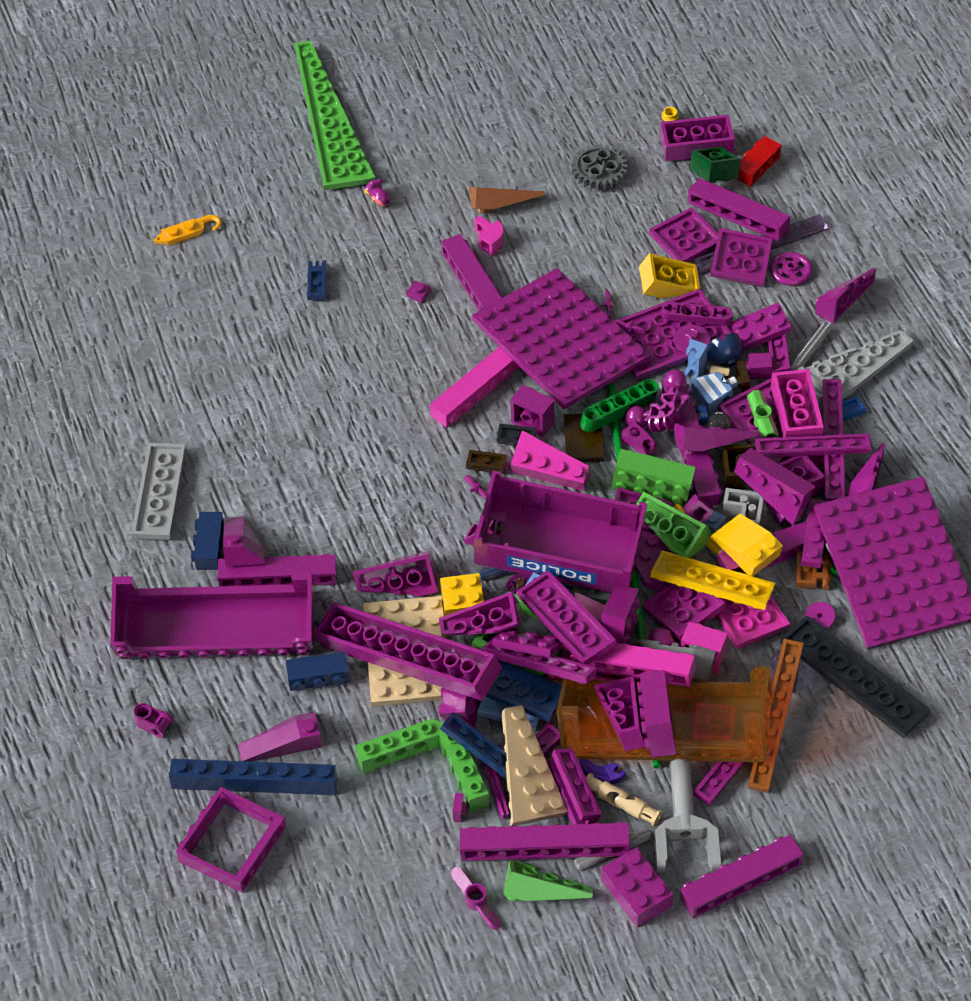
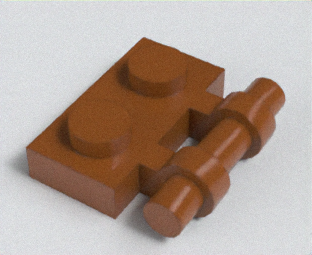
M797 551L796 587L816 588V582L822 583V589L828 590L832 582L830 574L832 561L830 560V555L827 553L822 555V573H817L815 567L801 566L803 551Z

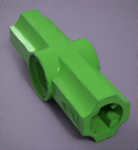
M753 390L747 395V400L754 416V425L758 428L761 438H778L779 434L772 418V409L768 406L764 393L759 390Z

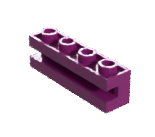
M573 748L554 749L552 753L553 759L549 760L547 764L568 811L567 814L571 823H597L601 812Z

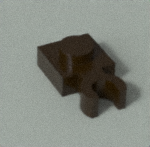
M736 360V372L738 374L736 380L738 387L741 388L743 393L750 389V378L744 360Z

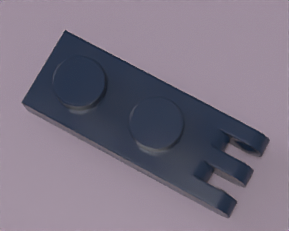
M322 260V266H319V261H315V266H313L312 261H308V300H326V260Z

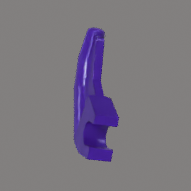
M578 759L585 776L592 773L595 778L611 784L618 783L626 777L624 770L621 773H615L619 767L617 763L597 766L587 759Z

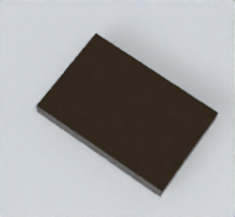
M564 414L566 454L580 462L604 461L602 428L593 432H586L580 427L583 414Z

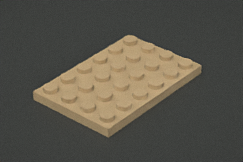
M442 596L363 603L365 613L446 639V636L441 635L439 618L444 617ZM368 663L371 707L442 700V687Z

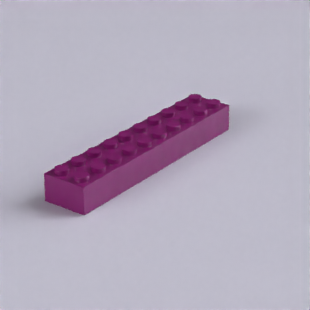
M333 602L313 633L324 648L336 652L345 651L347 656L483 701L502 670V666L495 654Z

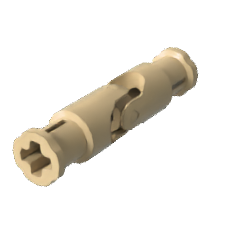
M592 773L587 775L586 780L592 793L597 795V798L619 809H623L637 819H644L651 823L652 827L657 826L663 814L661 809L656 810L648 806L647 802L630 796L629 793L607 781L603 782L595 778ZM613 792L619 793L618 797H616L615 800L613 798Z

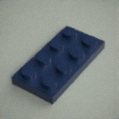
M498 660L502 670L485 697L510 707L522 705L525 713L550 722L567 692V687Z

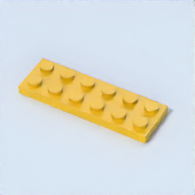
M663 550L650 576L659 581H666L680 587L690 588L697 592H704L717 598L728 599L735 603L745 604L762 610L766 609L775 587L774 582Z

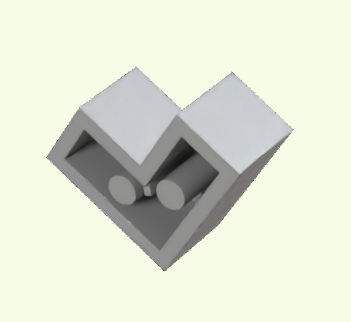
M726 488L722 515L726 516V518H735L737 515L742 514L760 525L764 499L757 492Z

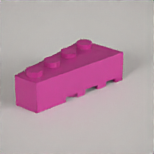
M524 431L521 432L511 462L513 473L586 491L591 476L588 465Z

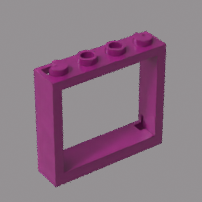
M220 787L215 796H211L206 809L201 810L196 823L190 826L185 839L178 843L179 847L176 850L178 862L243 893L286 829L285 817ZM224 805L269 826L236 876L191 854Z

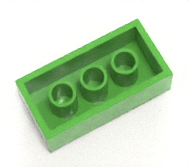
M620 449L611 489L617 490L620 487L641 494L645 492L653 497L673 502V505L680 504L684 507L687 503L695 467Z

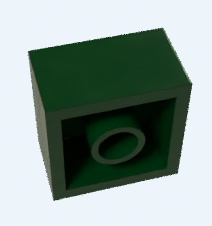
M722 146L692 150L690 170L696 173L697 176L710 183L730 181L731 179L738 178L740 158Z

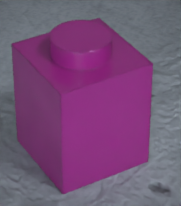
M771 353L748 354V361H745V367H747L750 380L771 379Z
M696 494L683 507L686 515L701 523H704L713 513L711 506Z

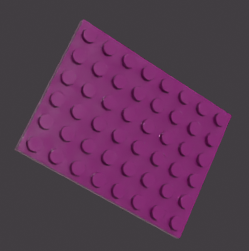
M558 268L472 315V321L552 399H555V402L563 409L568 408L650 360V354Z
M924 477L814 506L813 509L866 649L971 621V593Z

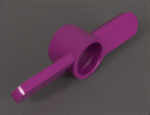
M454 867L451 871V876L465 894L467 907L471 910H477L491 929L498 930L501 927V921L487 904L485 887L478 883L473 884L462 868ZM475 893L483 896L479 900L469 898L470 895Z

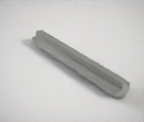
M824 322L791 364V371L797 370L806 364L831 331V324Z
M648 828L630 834V848L651 839V833ZM580 857L574 860V864L577 870L581 871L610 857Z

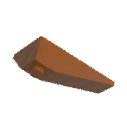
M469 187L471 208L477 209V212L487 213V209L493 210L545 195V191Z

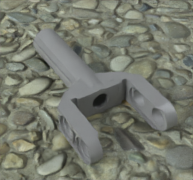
M686 758L673 759L670 762L674 816L665 820L655 830L656 872H665L666 860L668 858L666 838L702 839V837H706L708 866L711 871H717L721 867L718 829L709 821L695 816L690 761Z

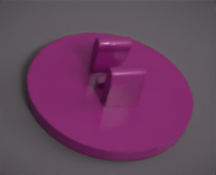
M698 325L682 326L675 332L673 337L675 347L685 354L690 339L704 344L710 343L709 333Z

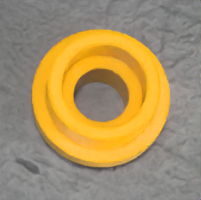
M667 107L662 112V119L664 121H674L679 118V113L674 107Z

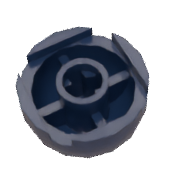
M737 333L726 334L725 339L720 340L718 337L707 344V355L715 365L732 367L737 364L736 360L740 359L743 353V344Z

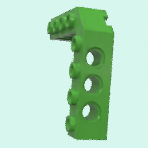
M431 718L355 745L356 759L363 775L375 771V768L387 764L392 765L395 761L407 757L412 758L413 755L423 751H432L440 748L444 757H447L450 763L451 773L455 774L459 790L461 789L465 796L469 812L472 813L489 806V793L470 752L440 730L443 722Z

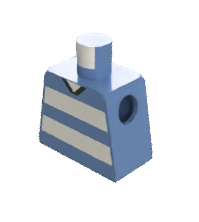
M720 372L691 379V393L700 405L706 406L708 415L717 411L719 404L731 399L732 389L738 387L735 377L725 380Z

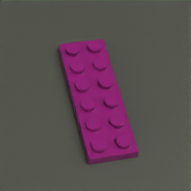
M546 571L516 591L517 597L580 663L588 665L617 646L616 639L549 571Z

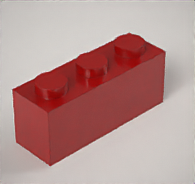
M766 136L760 141L758 140L750 151L748 150L740 160L737 180L751 187L781 157L782 144Z

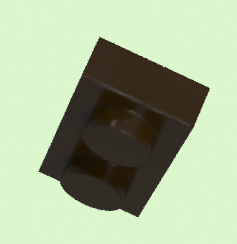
M469 450L466 469L485 472L498 471L504 474L507 454Z

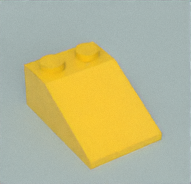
M649 253L639 266L643 294L658 298L677 297L700 289L696 264Z
M742 514L737 515L711 535V538L750 576L756 575L779 557L783 547L768 530Z

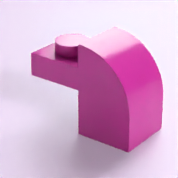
M478 216L474 221L475 232L480 234L478 236L479 248L493 256L503 246V226L498 220L492 224L489 220Z

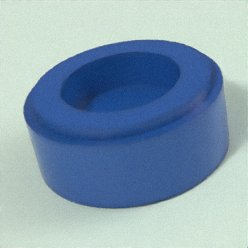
M697 406L696 411L699 413L700 424L708 423L706 406Z

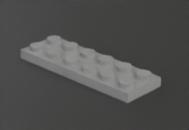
M148 443L131 532L132 538L171 539L186 452L185 444Z

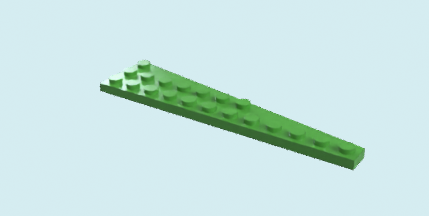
M312 42L294 43L324 190L363 185L376 180L340 101L333 91L332 84L329 82L326 72H324Z

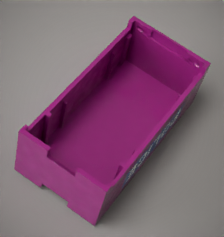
M498 471L492 472L485 505L474 538V564L532 576L533 573L542 575L549 571L561 583L612 593L616 584L627 587L631 586L645 527L647 503L639 502V505L504 477L500 476L501 472ZM491 520L496 521L492 534L488 533ZM502 522L503 526L500 535H495L498 523Z

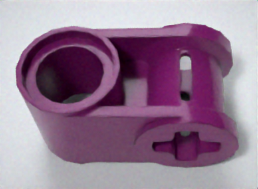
M140 703L134 708V718L137 727L158 738H163L165 735L164 731L174 722L171 715L146 703Z

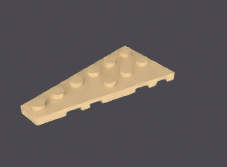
M523 706L504 708L502 711V723L506 742L504 749L507 755L506 775L507 789L510 794V827L565 816L568 811Z

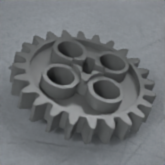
M593 144V148L586 146V150L580 149V153L576 152V157H573V162H571V169L574 179H578V184L583 182V187L590 185V189L596 187L599 190L602 187L606 190V186L613 188V184L618 186L619 181L623 182V177H626V172H628V165L625 155H621V151L616 152V147L609 149V145L604 148L602 144L599 147Z

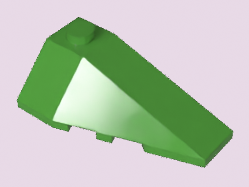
M645 492L642 493L636 505H639V502L647 503L645 522L670 551L687 558L692 557L704 548L713 533L705 524Z
M512 859L509 860L503 888L504 896H507L509 900L592 898L593 890L590 886L567 878L562 881L559 880L555 873L549 871L547 873H540L536 871V866Z

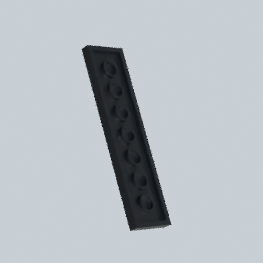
M808 615L781 638V644L783 639L804 643L800 657L801 660L903 739L930 714V708Z

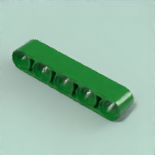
M651 379L645 380L586 408L582 415L580 427L586 432H593L624 417L628 409L633 406H641L643 408L652 404L659 389L658 383Z

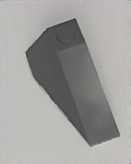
M637 640L638 647H649L651 649L694 655L696 670L689 688L695 691L707 692L714 674L716 651L697 645H690L689 648L680 647L679 643H672V646H668L660 641Z

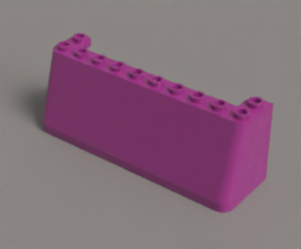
M292 572L293 585L138 588L132 576L112 577L110 646L114 654L119 656V659H130L135 656L141 659H149L151 656H158L164 659L170 658V656L189 658L190 655H198L202 658L210 657V655L229 657L230 654L247 657L250 654L269 656L270 653H278L281 656H287L290 653L309 655L314 650L313 633L315 629L316 587L312 572Z

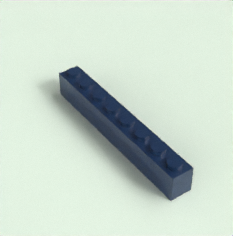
M171 759L169 779L172 789L218 791L222 787L234 792L336 795L337 770L336 765Z

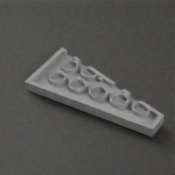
M899 330L881 337L876 342L864 343V346L860 348L848 349L830 356L828 360L816 361L812 363V366L806 368L803 366L797 370L809 369L813 386L821 392L823 379H840L842 381L843 401L913 346L914 340Z

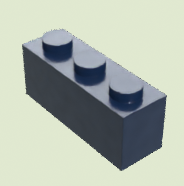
M199 512V519L195 520L197 535H193L195 550L191 551V562H195L196 570H218V559L221 558L224 532L223 512Z
M345 651L286 660L290 691H301L314 687L321 688L328 685H342L350 682Z

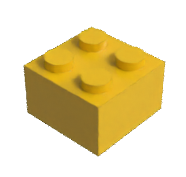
M479 573L440 578L445 616L484 602Z

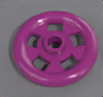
M785 252L777 255L771 261L769 267L771 276L777 282L788 286L803 284L811 277L813 272L809 259L795 252ZM799 263H802L805 267L800 268ZM777 265H783L782 269H778ZM799 272L803 274L801 277H797L796 275ZM785 274L789 276V278H785L782 275Z

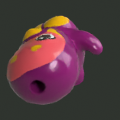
M383 180L370 181L364 189L365 193L371 196L372 202L382 207L387 206L391 201V196L382 188Z

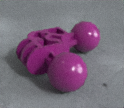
M677 369L667 372L664 377V385L668 393L661 394V401L664 404L661 407L657 403L651 404L650 411H646L641 406L631 407L625 414L627 425L629 426L635 421L643 428L648 422L649 429L654 433L657 430L660 432L666 429L671 431L674 423H680L683 406L686 402L690 401V397L687 394L679 395V392L684 390L687 385L685 373Z

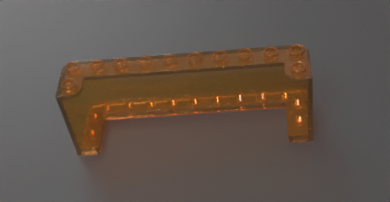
M759 666L753 668L750 674L751 682H692L690 687L667 683L676 754L651 758L650 749L646 750L645 747L625 751L600 705L594 685L610 681L590 680L587 684H581L577 681L564 679L556 710L561 749L573 748L577 759L762 762L767 758L772 704L771 667Z

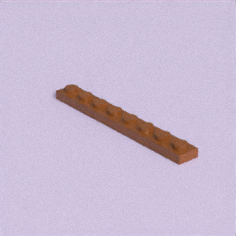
M783 639L748 789L764 793L769 791L804 643Z

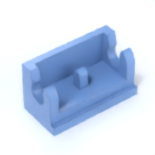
M693 339L689 340V346L686 349V355L688 356V367L685 370L686 377L690 372L696 373L694 378L703 375L706 370L707 344Z

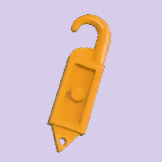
M206 215L195 220L193 218L161 230V233L154 239V244H167L170 246L199 236L204 231V224L211 221L217 223L213 227L215 231L221 227V219L216 215Z

